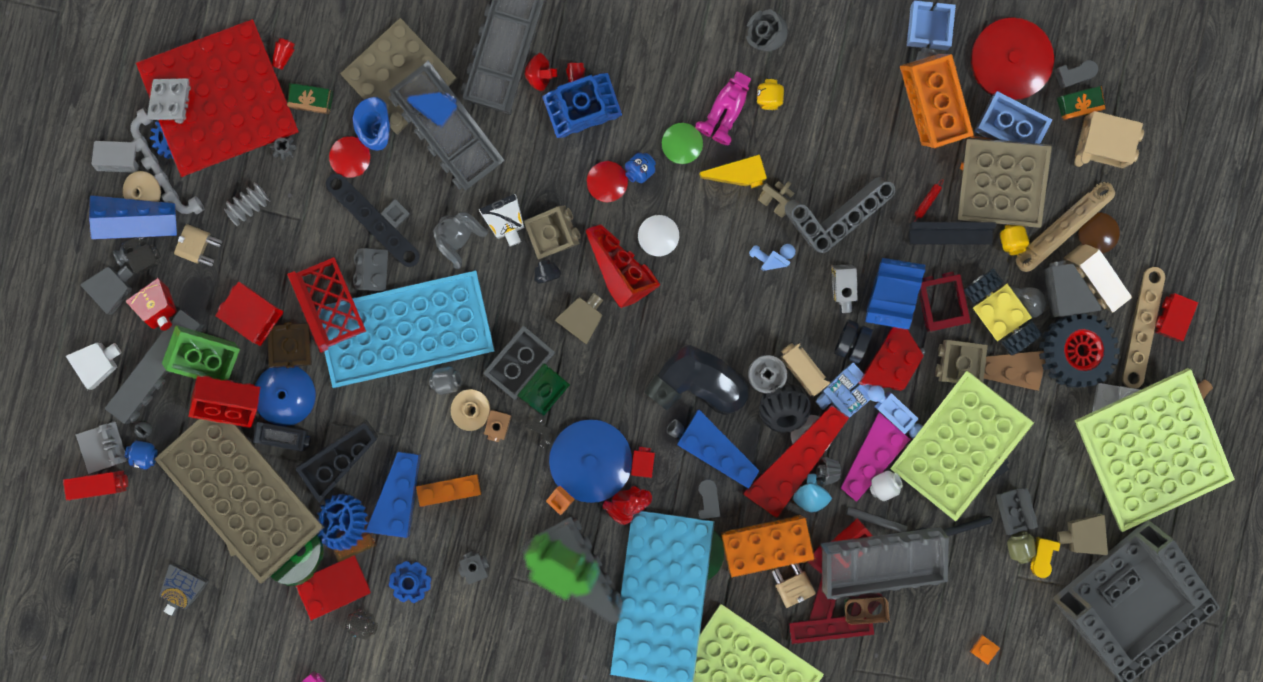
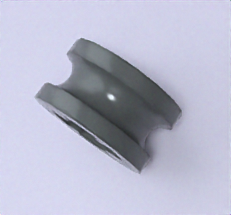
M123 246L120 247V250H113L115 260L120 267H123L124 263H131L130 256Z

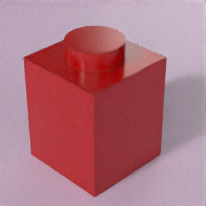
M639 447L638 450H634L631 475L652 478L655 452H651V448Z

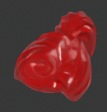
M632 486L629 490L619 491L615 494L612 502L604 501L602 507L614 521L625 525L633 520L634 514L640 513L652 502V495L649 490H640L638 487Z

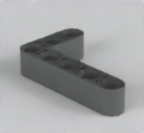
M882 177L875 178L821 224L807 206L795 199L787 202L785 213L806 242L816 251L825 253L890 200L895 194V186ZM885 185V189L880 192L881 187ZM869 198V203L864 205L866 199ZM800 207L799 212L794 215L795 209ZM854 211L853 216L849 218V214ZM811 222L810 228L805 230L806 225ZM838 224L837 230L833 232V227ZM822 238V242L817 245V241Z

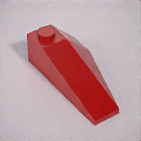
M602 224L587 228L586 234L607 288L620 308L636 303L660 286L651 270L645 264L641 266L633 258L635 255L631 251L627 253L620 246V241Z

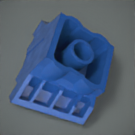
M608 73L595 76L589 75L558 86L556 90L542 96L557 138L566 137L571 133H579L586 128L603 124L608 120H615L622 115Z
M882 258L867 306L865 322L909 330L916 307L918 292L922 284V277L925 272V265Z

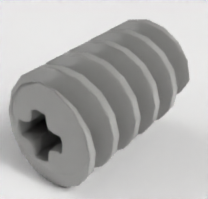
M255 182L253 183L254 190L249 187L246 188L247 195L240 192V200L235 196L233 197L234 204L226 201L227 209L224 208V210L236 226L240 225L239 219L246 221L245 213L252 217V209L259 212V204L266 207V200L271 202L263 189Z

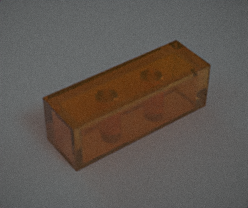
M369 534L362 537V540H357L358 545L352 546L351 549L342 551L335 549L334 552L338 562L375 547L376 544L372 535Z

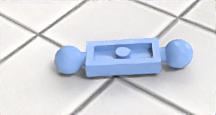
M881 386L869 388V399L878 402L875 407L904 434L909 430L910 437L914 439L923 427L921 424H915L918 418L892 393L888 391L885 394Z

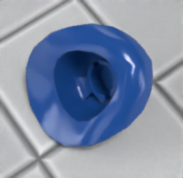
M376 96L363 100L355 108L353 115V127L359 140L367 148L375 151L386 147L390 132L386 103Z

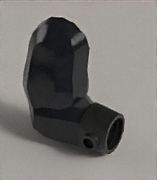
M686 345L676 351L665 362L659 374L654 375L644 393L668 411L682 397L680 394L688 390L696 397L703 399L715 412L723 415L740 410L744 407L749 397V385L744 376L732 369L719 357L692 345Z

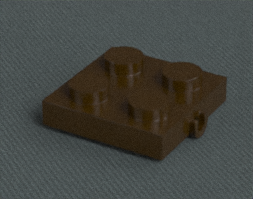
M287 322L284 325L272 328L268 334L270 368L286 367V369L295 368V366L312 365L311 337L308 323L293 324Z

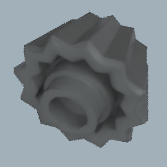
M821 457L816 467V475L821 485L826 486L840 479L841 467L838 461Z

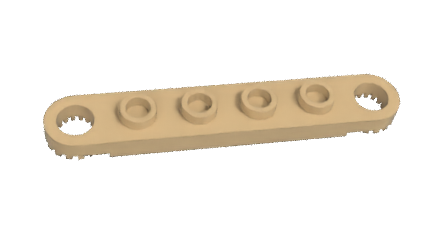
M1103 182L1100 185L1097 184V187H1094L1090 193L1088 192L1029 244L1025 252L1017 256L1016 264L1019 269L1028 272L1037 267L1114 198L1115 190L1113 186L1108 182ZM1108 190L1106 195H1099L1102 191ZM1028 258H1031V259H1032V260L1029 261V264H1028V263H1026V264L1024 263V265H1023V261H1024V260H1026V259H1028Z
M1158 267L1149 268L1144 272L1122 375V382L1128 388L1140 387L1145 378L1165 282V274ZM1151 272L1158 274L1159 280L1157 283L1150 282L1149 274ZM1131 372L1138 375V381L1135 384H1131L1128 381V375Z

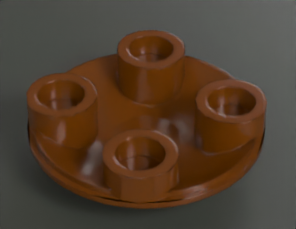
M1098 212L1079 228L1077 236L1082 245L1087 244L1099 249L1101 253H1106L1116 246L1120 237V230L1113 217L1106 213Z

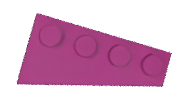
M878 412L840 488L857 502L872 485L873 477L881 474L911 439Z

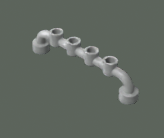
M145 107L136 112L137 117L131 124V133L134 138L131 143L136 144V152L142 151L144 158L141 159L143 166L147 170L150 168L153 170L154 177L164 189L165 193L162 194V199L166 203H175L176 210L182 214L201 213L205 209L202 202L196 196L188 200L189 205L184 206L181 204L178 194L171 187L167 175L160 168L156 156L151 152L146 139L139 131V126L142 123L146 126L153 122V120H147L148 110Z

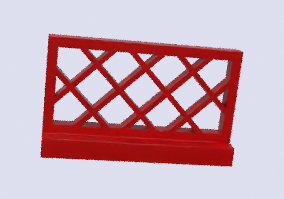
M335 257L296 273L293 271L287 274L320 352L329 350L328 347L366 332ZM333 264L335 272L332 278L323 275L324 268ZM308 274L317 276L313 286L305 283L302 277ZM320 277L330 281L326 291L316 287ZM333 283L342 285L343 289L340 296L330 292ZM314 291L324 294L320 304L311 299ZM328 295L338 299L334 309L324 305ZM341 301L350 303L351 307L348 314L338 311ZM322 308L332 312L328 322L319 318ZM335 314L346 317L342 327L332 324ZM349 319L358 321L360 328L353 331L345 329ZM330 327L340 330L338 337L331 340L328 339L327 332Z

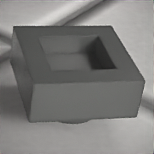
M396 199L381 213L395 228L410 215Z

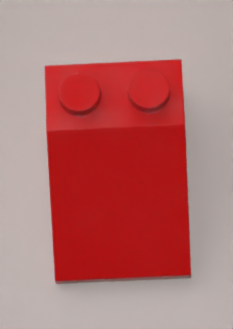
M355 555L313 573L314 575L308 581L296 585L310 620L371 593Z

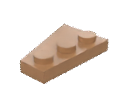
M1044 351L1017 353L1012 356L1010 354L986 357L984 379L1039 391L1044 370L1042 364H1045V359H1040L1039 354L1044 353Z

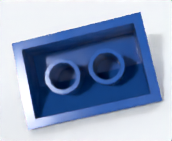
M439 92L410 96L407 99L411 106L441 129L457 110L456 99L447 92L444 95Z

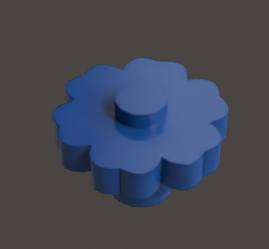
M409 561L398 564L395 568L396 572L390 575L389 587L395 589L393 595L401 602H406L409 599L412 603H416L425 597L426 591L431 589L432 578L426 574L427 567L418 561L413 564Z

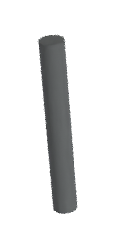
M848 507L846 515L897 532L907 531L908 526Z

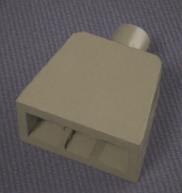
M595 293L592 294L587 302L579 297L555 321L587 345L603 316L596 310L603 302V299Z
M1096 514L1069 521L1068 531L1057 532L1058 542L1061 544L1069 543L1070 551L1108 555L1105 515Z

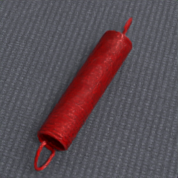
M934 184L914 214L916 217L923 218L942 190L941 186Z

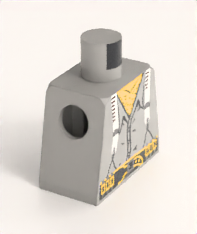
M852 264L831 265L833 298L836 302H839L840 313L852 312V301H857V268ZM848 288L847 293L842 294V290Z

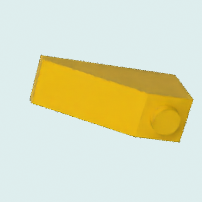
M760 155L702 171L699 174L701 179L741 186L751 185V188L763 185L762 181L767 179Z

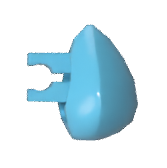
M808 474L807 484L800 487L793 496L794 502L807 512H817L823 509L832 499L824 488L817 485L816 474Z

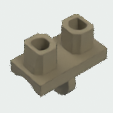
M778 181L775 187L781 190L780 193L766 183L758 200L767 206L773 198L780 203L774 212L782 218L786 215L785 205L790 201L783 194L785 193L790 198L794 195V192L788 189L792 183L788 181L784 186Z

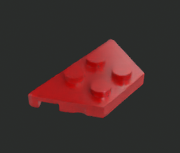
M891 327L859 381L860 385L888 387L899 391L905 389L924 357L908 329Z

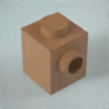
M491 410L484 434L488 435L487 439L495 442H500V439L505 440L512 415ZM495 423L500 424L501 428L499 431L494 428Z

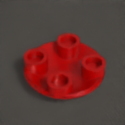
M356 137L341 138L333 144L330 150V165L337 174L343 177L353 178L361 176L370 163L369 148Z
M611 161L596 164L587 176V187L590 194L595 199L604 203L613 202L621 198L628 186L625 170L619 164Z

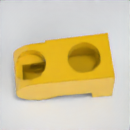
M1036 537V555L1031 561V571L1034 575L1046 578L1051 574L1052 567L1050 562L1053 550L1059 551L1061 543Z

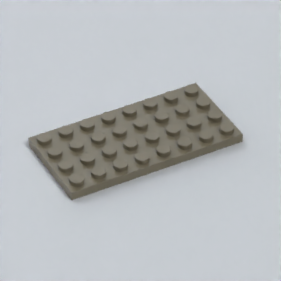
M198 419L155 458L156 462L259 583L265 582L324 528L322 523L237 425Z

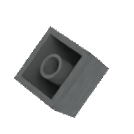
M1059 261L1049 264V268L1044 269L1051 318L1101 310L1100 304L1074 264Z

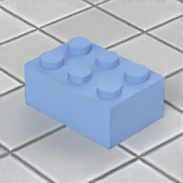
M997 91L992 95L974 132L994 140L1040 144L1052 119Z

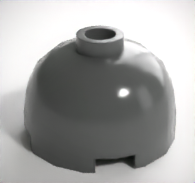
M771 9L763 12L761 10L757 11L747 24L749 30L746 39L752 47L760 51L770 52L776 50L787 39L788 27L786 21L780 14Z

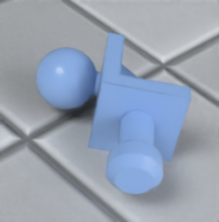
M784 244L780 248V255L772 251L768 256L759 250V246L755 245L749 252L751 257L755 256L764 262L760 269L765 271L787 267L790 262L786 259L794 257L795 248L791 244Z

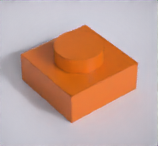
M559 486L546 502L557 513L562 515L575 499Z
M981 635L970 652L986 664H989L1000 648Z

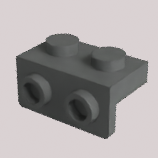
M357 249V253L354 256L356 273L353 277V284L355 285V290L386 291L388 250Z
M1027 487L1012 489L996 495L1006 535L1038 527L1031 495Z

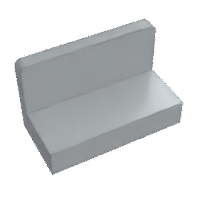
M95 141L92 166L96 171L137 172L139 165L135 161L136 144L131 142Z

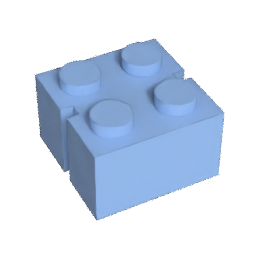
M914 1L910 8L907 46L922 48L929 44L930 49L948 50L952 46L956 5L937 3L933 7V11H929L933 6V2Z

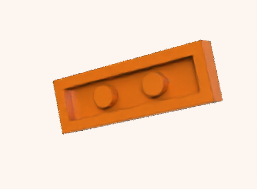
M478 474L416 486L420 507L481 495Z

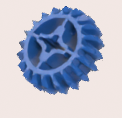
M339 494L332 496L331 499H326V505H320L322 511L317 513L319 521L324 526L318 535L322 539V543L330 549L339 551L348 550L352 546L358 545L357 540L363 539L361 534L367 532L364 529V525L368 524L365 521V518L368 516L364 512L366 507L361 505V501L351 495Z

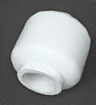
M885 471L873 477L870 490L874 497L886 501L899 495L903 485L897 473Z

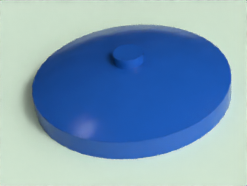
M583 420L568 426L558 435L551 448L549 464L552 477L558 487L561 486L575 500L593 503L609 499L623 488L630 476L632 454L627 440L614 426L599 420Z

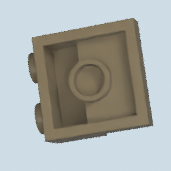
M565 205L558 206L524 221L538 260L580 244L578 241L581 237L580 232L576 227H573L571 222L573 214L569 208L566 209Z
M943 340V344H939L938 356H941L940 365L937 364L935 376L939 377L938 381L958 383L965 372L969 371L983 382L988 345Z

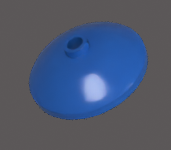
M297 366L286 369V367L269 368L260 375L255 386L260 387L257 410L265 420L272 424L280 426L297 424L304 420L314 407L316 400L314 383L311 377ZM281 391H284L286 394L284 399L279 397Z

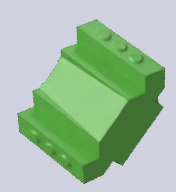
M548 533L535 536L525 553L527 566L533 570L529 576L531 580L564 599H568L571 593L576 596L590 593L599 575L596 561L586 564L584 553L578 554L564 546L561 540L550 543Z

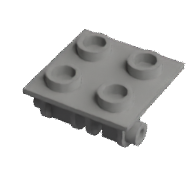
M153 79L147 120H175L176 123H183V120H186V110L184 108H188V104L185 102H189L188 95L191 89L189 79Z
M116 422L103 424L97 428L76 434L88 474L128 461V458H125V449Z

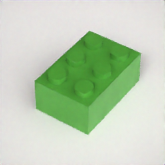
M176 325L162 365L166 371L194 379L197 376H209L217 380H229L240 348L235 342Z

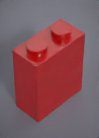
M238 282L230 290V295L226 301L219 306L215 316L251 342L261 346L284 311L247 285Z
M124 471L65 479L63 484L66 501L124 492L126 487H128V477L124 475Z

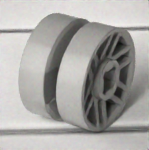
M766 355L759 357L751 363L748 369V380L751 386L761 393H774L775 386L780 385L779 387L782 388L787 379V369L784 363L775 356ZM766 370L771 373L769 378L763 375Z

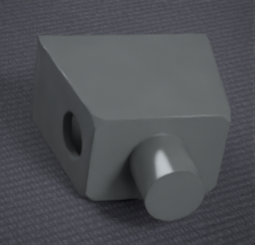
M127 265L123 266L118 272L113 267H106L83 282L81 287L106 314L112 315L132 291V287L126 281L134 272Z

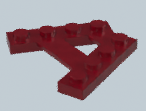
M818 546L813 552L814 560L806 562L822 574V549ZM831 555V581L850 579L851 570L845 568ZM822 577L810 619L789 622L791 644L874 635L873 623L849 624L845 616L831 618L836 599H827L822 590ZM866 593L850 597L856 599L883 596L880 593ZM871 601L868 604V612L872 614L880 602ZM854 602L850 616L856 617L861 613V606L859 603Z

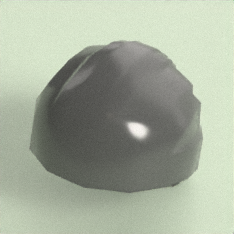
M1011 286V289L1032 318L1042 315L1047 303L1046 297L1039 289L1033 287L1020 289Z

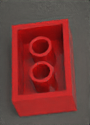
M197 376L188 417L251 428L258 407L260 387L250 383L240 384L234 383L231 380H217L209 376Z

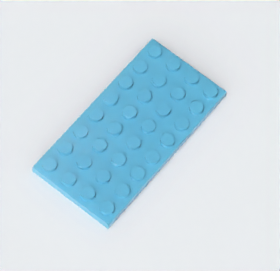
M477 271L354 298L353 302L366 332L328 347L329 350L324 352L333 388L494 352ZM341 301L338 311L348 314L351 307L350 303ZM336 303L327 304L325 306L334 309ZM322 308L319 318L328 322L332 312ZM335 314L332 324L342 327L346 317ZM349 319L345 329L351 331L360 328L358 321ZM330 327L327 332L328 339L331 340L338 337L340 330Z
M640 511V513L633 515V520L630 523L621 599L623 601L621 620L617 622L610 675L652 682H694L715 521Z

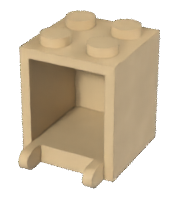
M1096 111L1088 114L1084 118L1075 154V166L1080 167L1083 163L1086 164L1090 160L1119 168H1125L1133 164V162L1137 161L1139 150H1137L1138 142H1141L1144 135L1143 123Z

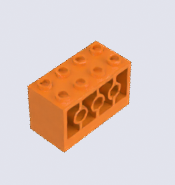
M936 54L900 66L921 145L936 148L974 136L952 54Z
M802 515L720 532L731 577L814 560L806 519Z

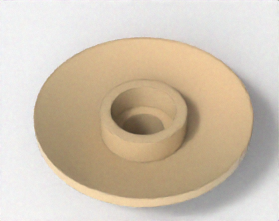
M137 171L130 174L125 180L123 196L124 199L159 202L161 189L158 181L152 174L145 171Z
M464 390L454 398L451 405V417L459 428L474 431L484 426L489 418L490 404L486 396L480 391ZM472 407H475L476 412L474 414L471 413Z

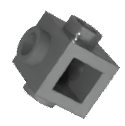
M474 551L462 555L464 559L459 561L458 570L461 577L466 578L468 585L489 576L487 571L489 563L485 555L481 556L480 552L475 554ZM473 563L477 568L472 569L470 565Z

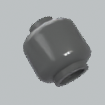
M448 366L435 369L432 377L429 379L430 387L437 394L444 395L455 393L461 386L462 379L458 370Z

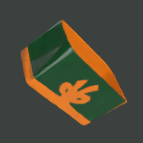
M1102 86L1056 98L1063 121L1105 109Z

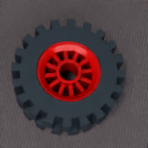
M1077 314L1056 320L1057 323L1051 324L1048 327L1050 331L1044 332L1042 338L1046 339L1045 342H1040L1039 348L1044 349V353L1039 354V357L1046 361L1045 364H1042L1044 370L1049 369L1051 371L1047 375L1051 379L1057 378L1056 383L1060 385L1066 384V387L1071 388L1094 386L1098 384L1097 382L1106 380L1107 377L1105 375H1111L1114 371L1111 365H1117L1119 360L1114 358V354H1120V348H1114V343L1119 342L1118 338L1111 337L1110 334L1114 330L1112 327H1104L1107 324L1106 321L1103 319L1097 320L1098 317L1095 315ZM1080 345L1084 349V354L1082 356L1078 353V347Z

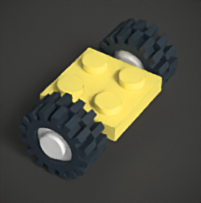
M993 268L973 281L964 289V292L973 304L986 296L973 309L997 342L1008 335L1001 343L1012 356L1033 343L1042 333L1032 320L1019 327L1031 319L1032 316L1008 283L993 293L1003 283V280Z

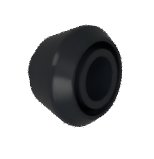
M550 260L541 261L538 263V267L535 268L534 281L538 284L546 283L560 278L562 272L554 262L550 263Z

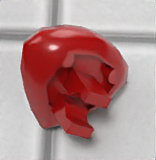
M539 52L528 62L524 74L529 84L534 89L542 92L549 84L550 78L557 77V68H549L548 59Z

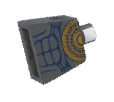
M175 562L170 564L160 592V597L168 601L163 611L174 616L179 607L183 609L189 608L208 584L209 580Z

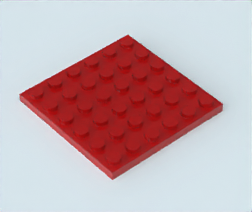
M253 19L136 63L149 98L151 96L153 79H189V86L191 87L188 95L189 102H185L188 104V108H184L186 110V120H183V123H176L175 120H158L181 177L275 142L279 138H285L299 132Z

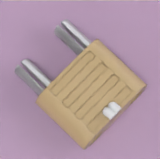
M186 224L178 239L174 254L197 264L202 262L212 266V263L201 259L203 258L214 263L213 259L203 256L207 243L217 247L221 246L209 239L221 244L222 241L211 237L210 233Z
M796 563V566L800 573H798L795 565L791 564L796 575L786 580H783L779 570L775 569L781 582H779L775 571H772L777 582L775 586L786 608L816 594L806 572L801 570L798 563Z

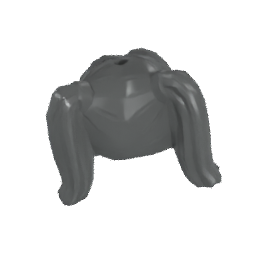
M460 212L456 216L445 215L441 217L439 223L434 227L433 235L439 251L453 262L454 268L460 269L462 259L456 250L466 243L471 233L485 237L489 230L484 228L472 215Z

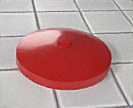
M1005 18L990 24L977 37L971 51V68L980 87L990 95L998 91L1015 101L1028 98L1038 92L1047 83L1054 66V51L1048 36L1036 24L1021 18Z

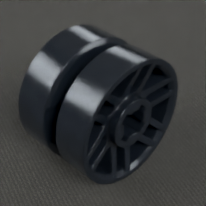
M848 319L840 334L834 354L844 358L848 351H850L848 360L859 364L869 344L873 329L862 325L857 332L858 323Z

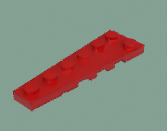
M831 405L809 429L745 490L743 495L777 518L849 419V416Z

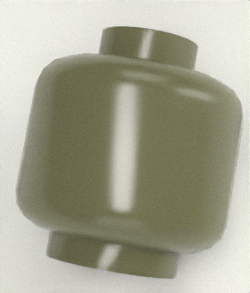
M1026 531L1012 534L1008 539L1007 546L1011 559L1024 564L1030 562L1031 558L1036 555L1034 538Z

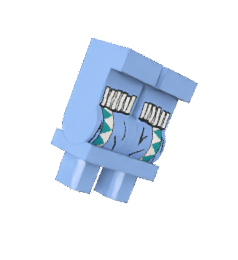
M853 362L821 391L822 394L815 402L822 410L831 403L850 418L870 401L868 390L874 385L866 384L864 386L858 384L850 391L864 375Z

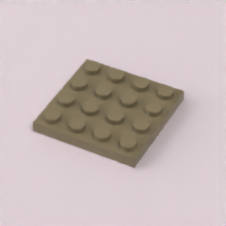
M401 18L340 73L364 100L375 96L384 100L387 106L390 128L396 134H399L408 125V122L401 115L404 111L400 105L395 107L388 98L391 95L389 90L428 60L448 86L457 80L454 74ZM425 71L398 90L407 103V99L410 96L432 94L439 91ZM408 103L411 109L414 110L415 108Z
M968 137L966 141L958 220L996 222L997 224L1041 228L1052 146L1048 144Z

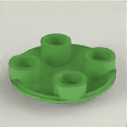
M674 124L663 135L662 149L671 162L678 164L690 163L702 151V136L690 124Z

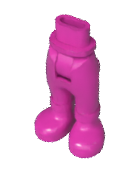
M736 72L734 78H731L729 83L718 94L711 112L707 116L708 120L697 122L696 130L707 137H711L715 125L720 120L723 111L727 109L720 127L712 138L721 144L729 145L731 137L728 135V130H731L733 123L744 106L751 78Z

